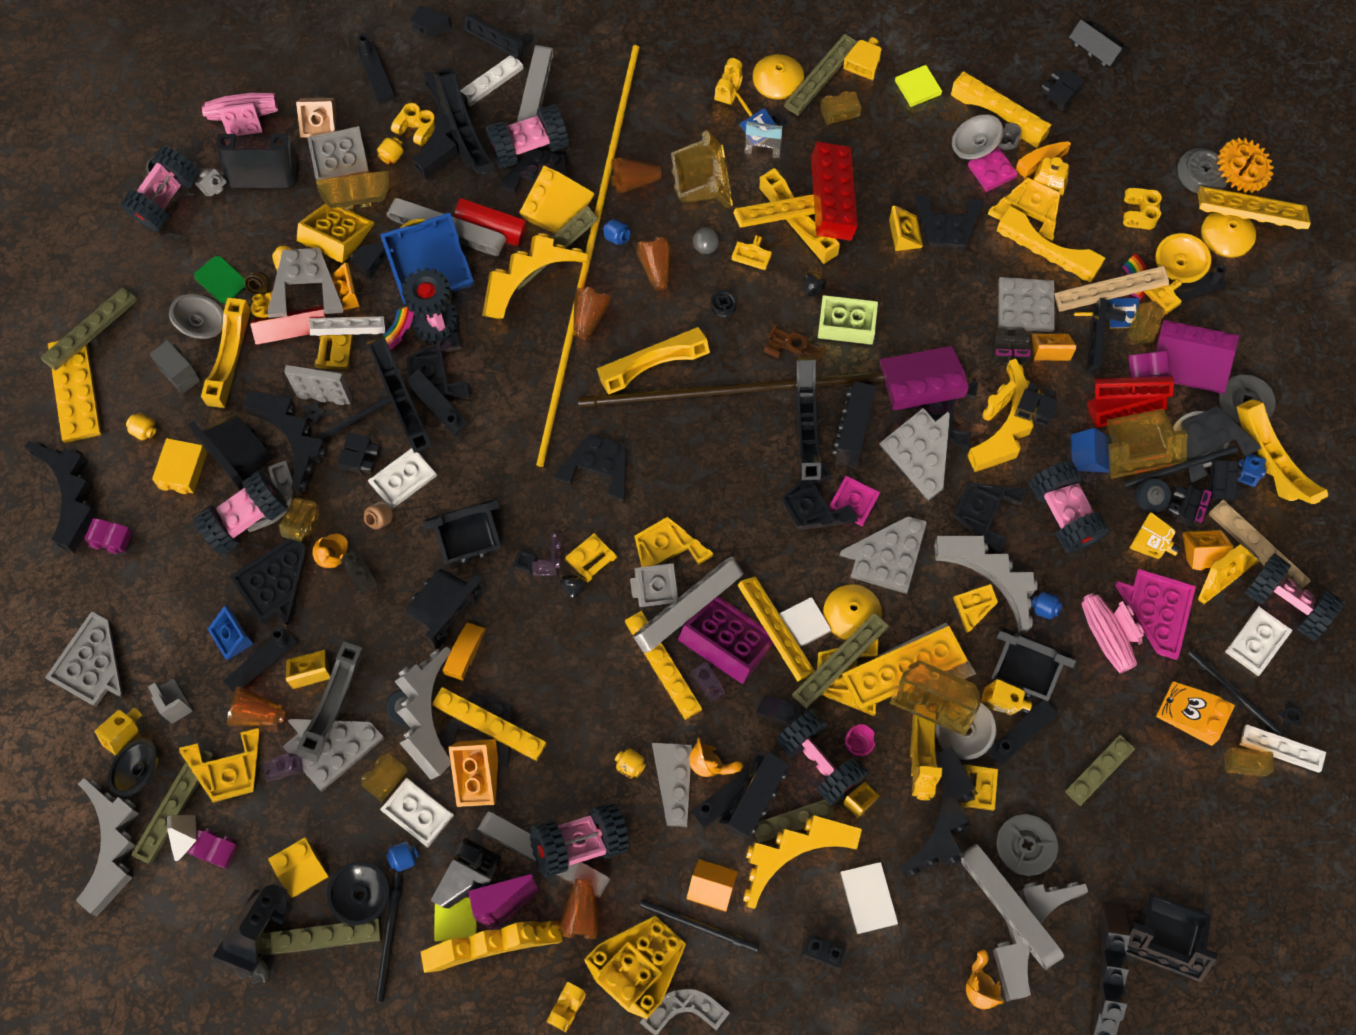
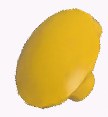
M273 291L253 296V303L251 304L253 315L259 318H268V308Z

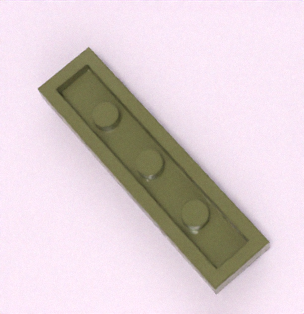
M1119 735L1065 793L1081 806L1135 748Z
M824 799L757 822L759 826L754 833L757 842L763 844L775 840L777 833L781 832L782 829L794 832L804 830L807 818L810 819L811 815L833 820L836 818L833 808Z

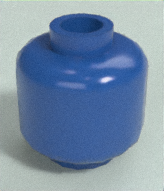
M617 219L610 220L603 228L605 239L616 245H622L630 238L629 226Z
M1043 591L1038 596H1034L1031 607H1034V613L1037 616L1051 620L1055 616H1059L1062 602L1059 596Z
M406 841L391 846L389 853L386 854L391 869L395 868L398 872L415 866V858L419 857L415 845L410 846Z

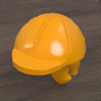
M337 533L322 537L313 546L312 553L315 562L323 568L337 567L346 557L348 541L344 536Z
M700 737L697 738V744L692 748L689 755V763L692 770L703 777H712L716 774H734L739 772L744 766L739 761L725 765L722 764L720 758L712 752L716 750V747L703 745Z
M983 949L977 952L978 957L972 965L973 973L966 983V995L975 1007L990 1009L998 1004H1003L1004 1000L1001 997L1000 982L998 981L995 985L993 979L983 971L989 960V955Z

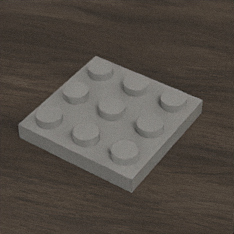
M359 126L307 137L317 185L370 174Z
M999 277L998 329L1053 332L1054 280Z
M286 365L284 372L296 396L299 398H312L319 402L331 401L338 405H351L352 396L341 373Z

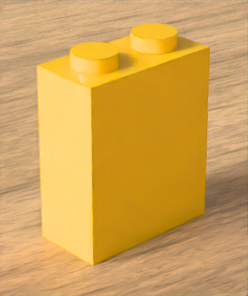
M166 438L152 480L159 489L166 491L173 489L181 494H187V492L194 494L207 451L203 445Z

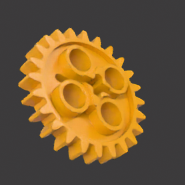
M1238 138L1236 141L1232 139L1230 142H1227L1217 156L1220 159L1217 164L1221 165L1218 171L1224 172L1221 177H1227L1226 183L1232 182V188L1235 185L1238 191L1243 188L1244 193L1248 190L1251 193L1255 190L1258 192L1261 188H1264L1271 180L1270 177L1273 175L1271 170L1274 167L1269 165L1272 160L1267 159L1269 154L1263 153L1265 148L1259 149V143L1253 145V140L1248 143L1246 138L1242 141Z

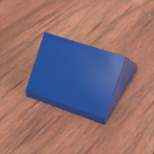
M1095 428L1071 435V461L1074 463L1077 471L1110 472L1109 436Z
M225 605L208 627V631L224 658L229 660L252 646L253 643L235 613L228 605Z

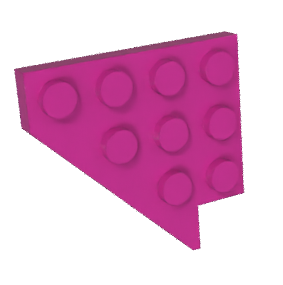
M1138 569L1133 586L1117 582L1115 587L1126 605H1129L1132 609L1134 618L1139 622L1156 653L1177 660L1196 586Z

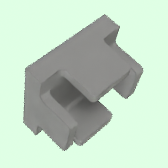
M674 563L635 568V578H631L630 582L632 597L638 598L639 607L669 604L678 599Z

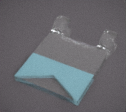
M747 121L745 154H752L753 146L773 148L772 157L779 158L782 126Z

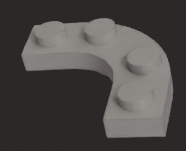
M285 460L269 466L268 470L272 482L278 488L280 494L283 495L288 508H290L294 498V492L291 489L293 478ZM288 510L272 521L264 516L247 529L249 532L273 524L283 517Z
M685 989L666 994L661 1005L648 1019L643 1018L640 1024L653 1035H658L676 1014L690 1012L701 1017L717 1031L730 1013L709 995L697 990Z

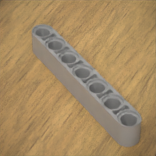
M535 45L517 122L538 116L537 109L542 107L553 60V47Z
M399 198L393 200L387 212L389 219L403 225L414 219L428 220L444 215L443 213ZM452 217L461 245L493 256L500 254L506 242L504 235Z
M733 556L724 560L633 635L634 640L643 653H647L655 648L744 574Z
M488 811L477 830L536 863L532 853L533 849L531 848V834ZM582 862L568 866L569 869L566 872L556 874L598 898L602 896L610 881V878Z
M974 843L962 852L965 857L961 858L962 865L1039 964L1047 970L1063 959L1064 955L1059 946L978 844Z

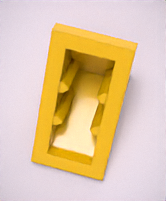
M864 782L845 798L843 805L859 818L880 795Z

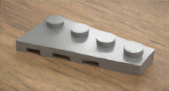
M652 743L667 826L687 827L691 771L689 755L692 745Z

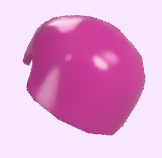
M864 724L853 726L845 736L847 751L856 757H864L870 754L876 744L874 741V731Z

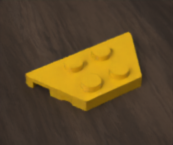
M1241 544L1235 549L1229 550L1225 557L1213 563L1198 600L1203 604L1207 603L1259 562V560Z

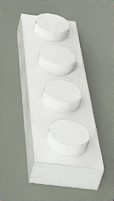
M510 55L460 91L466 95L468 99L467 104L472 106L524 69L523 64Z
M384 316L309 318L310 335L385 333Z
M1247 724L1244 726L1239 744L1318 773L1322 771L1326 755L1324 751Z

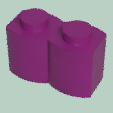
M1168 351L1129 356L1131 377L1166 376V374H1170Z
M93 518L84 540L89 543L88 546L97 550L107 548L106 551L113 554H118V552L125 553L133 531L120 524Z
M207 828L204 831L197 830V840L187 853L228 870L238 848L234 844L235 840L224 835L222 839L216 837V832Z

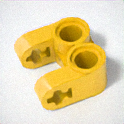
M735 58L728 59L722 79L718 81L715 88L714 99L716 101L729 105L733 104L736 91L739 90L743 78L742 63Z
M408 103L393 121L391 131L402 135L408 127H417L413 142L424 146L436 127L435 116L429 110H420L419 106L415 103Z
M1127 189L1124 201L1128 204L1139 205L1141 212L1128 211L1124 213L1123 224L1126 227L1146 230L1153 229L1161 216V194L1156 190Z
M567 982L546 1022L566 1033L586 996L584 990Z

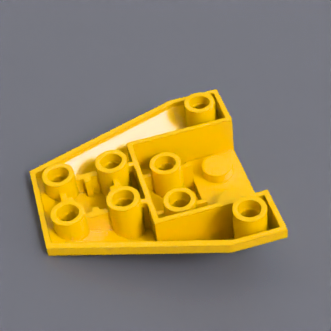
M653 916L600 943L584 961L595 981L624 1009L648 1019L661 1005L686 943L658 917Z

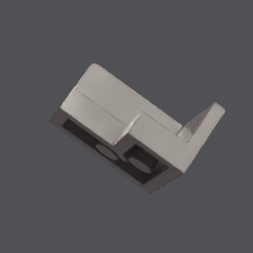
M174 679L160 687L156 683L148 686L153 695L151 699L159 713L171 724L193 712Z

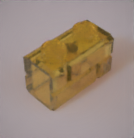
M845 91L838 96H827L821 100L820 108L826 125L860 116L861 105L855 91L850 93Z
M1155 301L1139 304L1127 336L1136 344L1154 342L1165 310Z
M295 497L279 524L280 535L284 538L303 541L305 535H309L311 532L312 522H316L318 519L319 511H317L316 503Z
M1230 748L1225 752V772L1267 777L1274 770L1273 752Z
M388 753L385 756L381 755L376 760L375 768L371 772L368 771L364 774L360 784L381 803L408 771L404 765Z

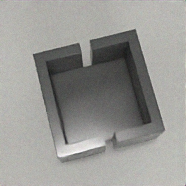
M167 340L150 353L160 371L182 395L200 381L196 375L199 372L193 366L194 364L187 356L182 354V351L176 344L172 345Z

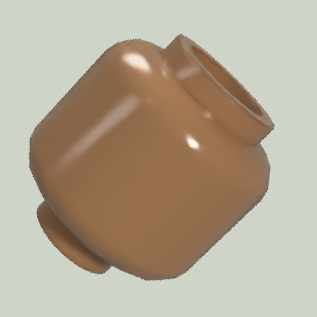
M377 502L367 507L364 511V521L372 529H380L392 521V510L384 502Z

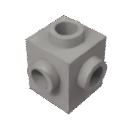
M215 168L204 169L199 174L200 178L194 182L206 196L220 193L224 189L223 185L226 183L223 173Z

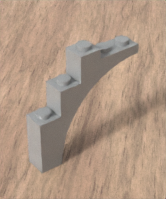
M937 536L935 540L936 561H946L966 566L989 579L1002 592L1010 604L1017 622L1018 633L1027 634L1033 625L1032 616H1029V609L1031 608L1030 597L1037 590V579H1034L1033 572H1012V561H1009L1008 554H987L988 545L987 542H984V536Z
M447 646L441 650L439 648L435 649L429 655L430 659L428 661L424 660L418 666L415 664L410 668L408 666L404 667L398 673L400 677L394 681L408 697L401 703L402 708L397 711L410 727L403 734L405 738L400 744L430 779L440 776L451 765L450 758L437 737L431 711V696L436 675L451 652Z
M83 778L78 785L86 792L96 809L101 829V846L95 871L76 901L90 914L97 917L133 878L128 874L130 870L121 861L136 846L131 842L133 837L124 829L139 813L134 810L136 805L129 799L124 801L119 797L115 799L108 792L103 794L100 791L102 787L92 779L89 782Z
M1036 882L1024 885V889L1019 893L1021 900L1040 924H1042L1056 907L1073 898L1088 893L1086 884L1079 885V882L1067 884V888L1059 889L1058 886L1048 888L1045 893L1043 884L1037 886ZM1006 921L1012 945H1010V941L997 944L998 948L993 950L1006 1001H1011L1031 995L1028 983V958L1030 951Z

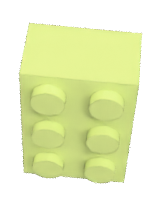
M823 295L818 338L873 344L878 302Z

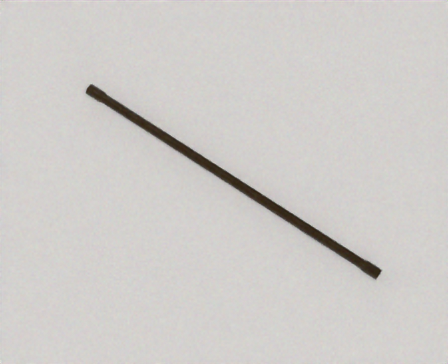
M882 372L816 377V387L853 384L854 381L864 383L885 380ZM796 379L603 396L578 397L579 408L619 403L796 388Z

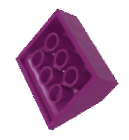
M1164 320L1156 352L1168 351L1170 374H1166V376H1173L1175 384L1225 394L1239 335Z
M952 346L879 360L893 411L966 397L969 388Z
M719 596L689 619L678 638L681 643L741 684L753 673L774 644L762 625Z
M532 874L468 891L474 918L483 928L488 930L499 928V924L506 922L540 892Z

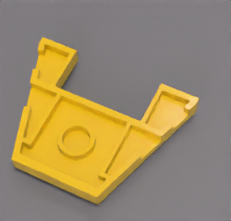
M1027 178L1013 189L1007 197L1002 198L996 206L990 208L988 215L1001 220L1011 206L1043 222L1044 224L1038 233L1052 243L1060 193Z
M668 517L634 536L641 567L661 565L687 549L698 565L713 557L712 551L707 550L698 540L689 536L684 529Z
M878 639L860 657L877 658ZM838 648L818 652L817 669ZM857 660L845 672L856 668ZM842 675L822 694V696L859 710ZM876 704L861 711L875 716Z
M259 728L240 733L245 753L202 763L198 743L179 748L182 757L212 802L254 792Z

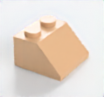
M300 98L296 102L300 138L336 131L337 111L335 98Z

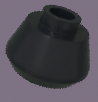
M809 273L804 276L802 281L804 295L815 296L825 288L826 281L818 274Z
M566 575L560 580L563 592L568 597H578L583 592L586 584V579L581 575Z

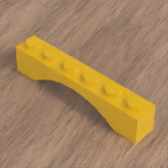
M963 71L953 83L951 96L964 104L984 107L996 113L1008 123L1017 124L1022 130V139L1037 149L1047 138L1051 124Z
M775 168L760 177L759 189L770 202L794 198L786 181ZM808 215L786 219L823 264L838 255L840 243L835 238L816 236L815 222Z
M1011 206L1000 220L997 231L1002 236L1009 237L1017 244L1027 247L1033 253L1047 258L1048 261L1058 264L1064 270L1072 272L1082 280H1087L1090 283L1099 272L1105 260V257L1090 249H1068L1049 242L1033 228L1026 214Z
M227 298L223 313V329L218 356L210 375L205 380L201 398L207 406L226 407L251 312L246 300Z
M699 327L597 368L600 381L608 395L626 388L630 381L638 374L652 366L672 360H694L710 353L707 338Z

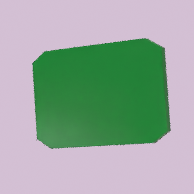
M214 256L194 273L196 281L223 304H226L227 298H235L246 288L244 278L219 256Z

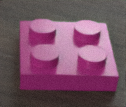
M999 147L986 156L973 159L968 163V167L986 192L1017 177V172Z
M845 476L829 509L833 512L850 504L858 517V521L855 523L863 527L880 492Z

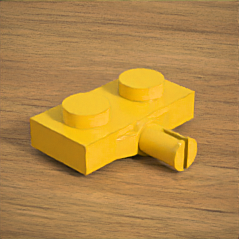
M757 235L753 244L737 242L732 254V260L766 271L772 252L759 247L762 237L759 236L758 238Z
M1178 279L1169 285L1144 291L1166 315L1181 304V300L1174 293V290L1181 286V282Z

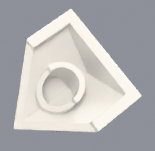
M195 815L167 816V830L175 861H179L197 840Z

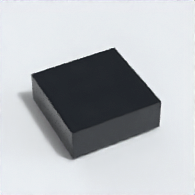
M519 549L512 567L531 575L538 556Z

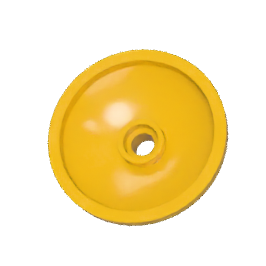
M783 54L764 57L756 64L753 70L754 86L762 95L771 99L789 98L804 81V71L799 62Z
M1212 212L1202 224L1201 236L1205 245L1212 252L1223 257L1233 258L1246 254L1252 248L1256 240V230L1249 218L1242 219L1234 215L1225 216L1218 212Z
M1184 233L1170 235L1162 240L1156 250L1157 266H1164L1168 278L1173 281L1178 279L1181 283L1195 282L1206 275L1211 265V254L1208 247L1203 241L1193 235Z
M855 584L844 585L832 591L827 597L823 608V617L829 625L831 632L843 640H847L874 613L882 618L881 604L876 595L869 589ZM855 606L857 607V610L852 611L850 607Z

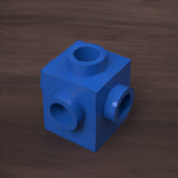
M1252 454L1245 456L1244 460L1240 459L1239 466L1242 468V473L1238 481L1255 487L1260 478L1265 476L1267 470L1264 467L1266 459Z

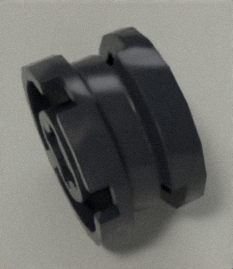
M726 290L716 291L717 293L712 295L711 298L713 314L719 318L731 317L736 311L735 295Z

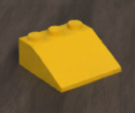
M543 166L520 210V214L524 220L555 234L585 206H589L594 193L565 175Z
M328 201L298 223L297 241L310 248H320L322 254L343 263L356 251L373 227L374 222Z

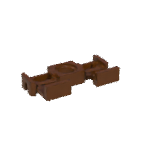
M775 324L769 333V342L764 347V352L779 358L781 348H785L799 354L800 357H815L817 362H820L822 355L825 353L826 346L824 345L821 348L811 344L808 337L794 331L791 334L777 329V324ZM800 340L802 345L795 347L792 345V341Z

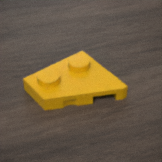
M991 584L953 597L966 633L970 632L998 603Z

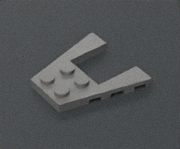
M320 248L282 250L268 308V318L287 316L285 285L322 283L324 313H343L342 304Z

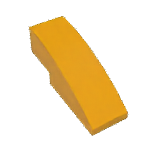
M1069 141L1059 142L1032 151L1018 161L1016 171L1025 179L1036 171L1044 158H1063L1068 153L1071 143Z
M468 622L465 624L443 668L445 675L464 680L469 665H472L486 630L485 628Z

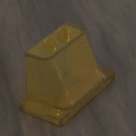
M706 130L701 132V141L671 153L673 162L672 173L676 182L674 187L678 199L683 203L717 199L727 209L733 205L723 146Z
M1164 409L1107 420V429L1112 444L1108 445L1109 475L1111 479L1162 469L1187 461V433L1185 429L1174 430Z

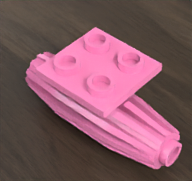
M252 92L229 95L205 102V106H202L204 117H207L208 120H222L226 133L236 134V136L263 133L258 117L278 111V101L275 93Z
M1091 593L1085 596L1082 607L1088 625L1104 655L1119 673H1124L1137 666L1130 642L1142 644L1144 632L1139 622L1134 623V613L1130 606H1125L1122 601L1119 603V608L1113 613L1100 595Z

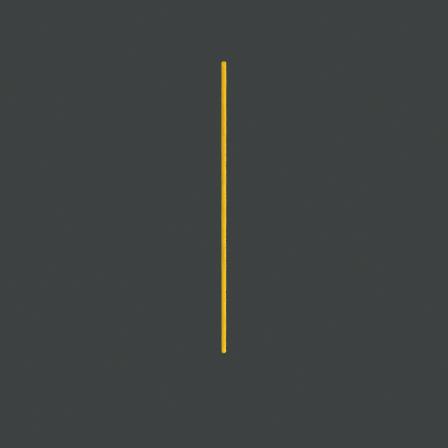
M637 45L633 46L594 213L599 220L591 226L585 252L587 260L582 265L536 465L539 467H543L639 53V46Z

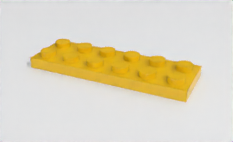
M1200 186L1198 190L1199 209L1205 212H1218L1225 216L1234 215L1242 219L1250 218L1259 222L1275 223L1279 226H1292L1296 229H1308L1311 223L1306 205Z
M59 341L48 343V348L51 349ZM87 344L56 371L52 369L61 437L64 443L102 435Z
M947 626L842 673V677L859 711L965 664L968 660L950 626Z

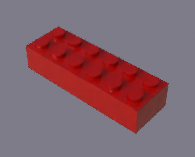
M816 142L811 155L816 236L851 241L858 227L851 147Z

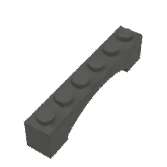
M343 641L320 704L297 747L298 757L318 763L362 660V647Z

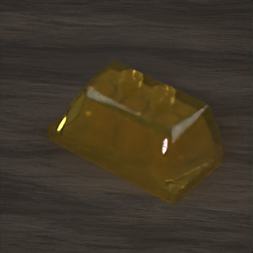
M388 171L320 179L315 180L322 200L330 208L343 207V210L354 209L353 205L360 204L361 207H369L372 202L383 201L388 192L389 174Z
M917 661L910 664L903 672L890 700V704L965 736L979 710L980 694L974 683L923 661Z

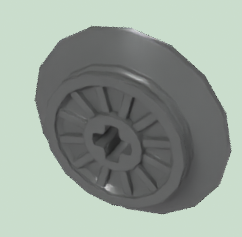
M1195 148L1187 151L1180 158L1177 166L1178 177L1182 184L1198 194L1200 186L1222 190L1227 185V177H1221L1224 172L1218 171L1221 165L1217 164L1220 160L1217 158L1219 154L1206 148Z
M1242 374L1231 377L1228 380L1225 394L1219 393V403L1223 412L1239 424L1240 420L1236 406L1243 404V400L1249 401L1254 399L1263 402L1268 419L1275 410V396L1272 389L1264 380L1252 375Z
M1023 814L1007 820L998 831L996 841L999 857L1006 867L1017 874L1025 876L1040 875L1048 870L1057 858L1059 846L1056 834L1047 822L1037 816ZM1024 841H1025L1027 844H1028V843L1031 844V847L1029 848V851H1028L1027 848H1023V847H1022V845L1024 844Z

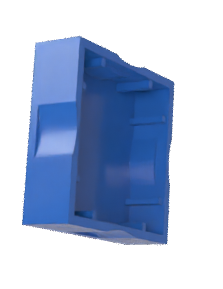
M451 213L425 220L415 226L402 227L380 234L404 307L407 306L402 295V285L405 284V278L408 277L410 279L409 274L411 272L416 274V269L419 268L421 271H424L426 267H428L429 271L432 268L436 269L437 273L441 271L449 282L451 293L474 286V281L463 254Z

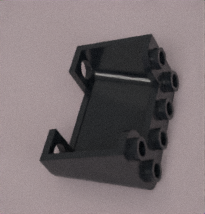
M217 134L216 145L225 181L229 187L288 188L295 184L298 156L289 134H271L269 149H235L236 134ZM224 139L231 140L230 144L226 146ZM277 139H283L284 143L283 145L277 146L275 145V141Z

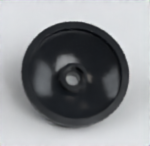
M146 738L136 739L119 751L108 773V784L114 793L120 796H130L142 790L150 782L159 762V751L154 742Z
M352 862L341 867L332 876L327 888L329 909L337 919L349 925H364L374 921L383 913L390 897L389 882L385 874L377 866L368 862ZM360 892H364V897L362 899H358V894Z

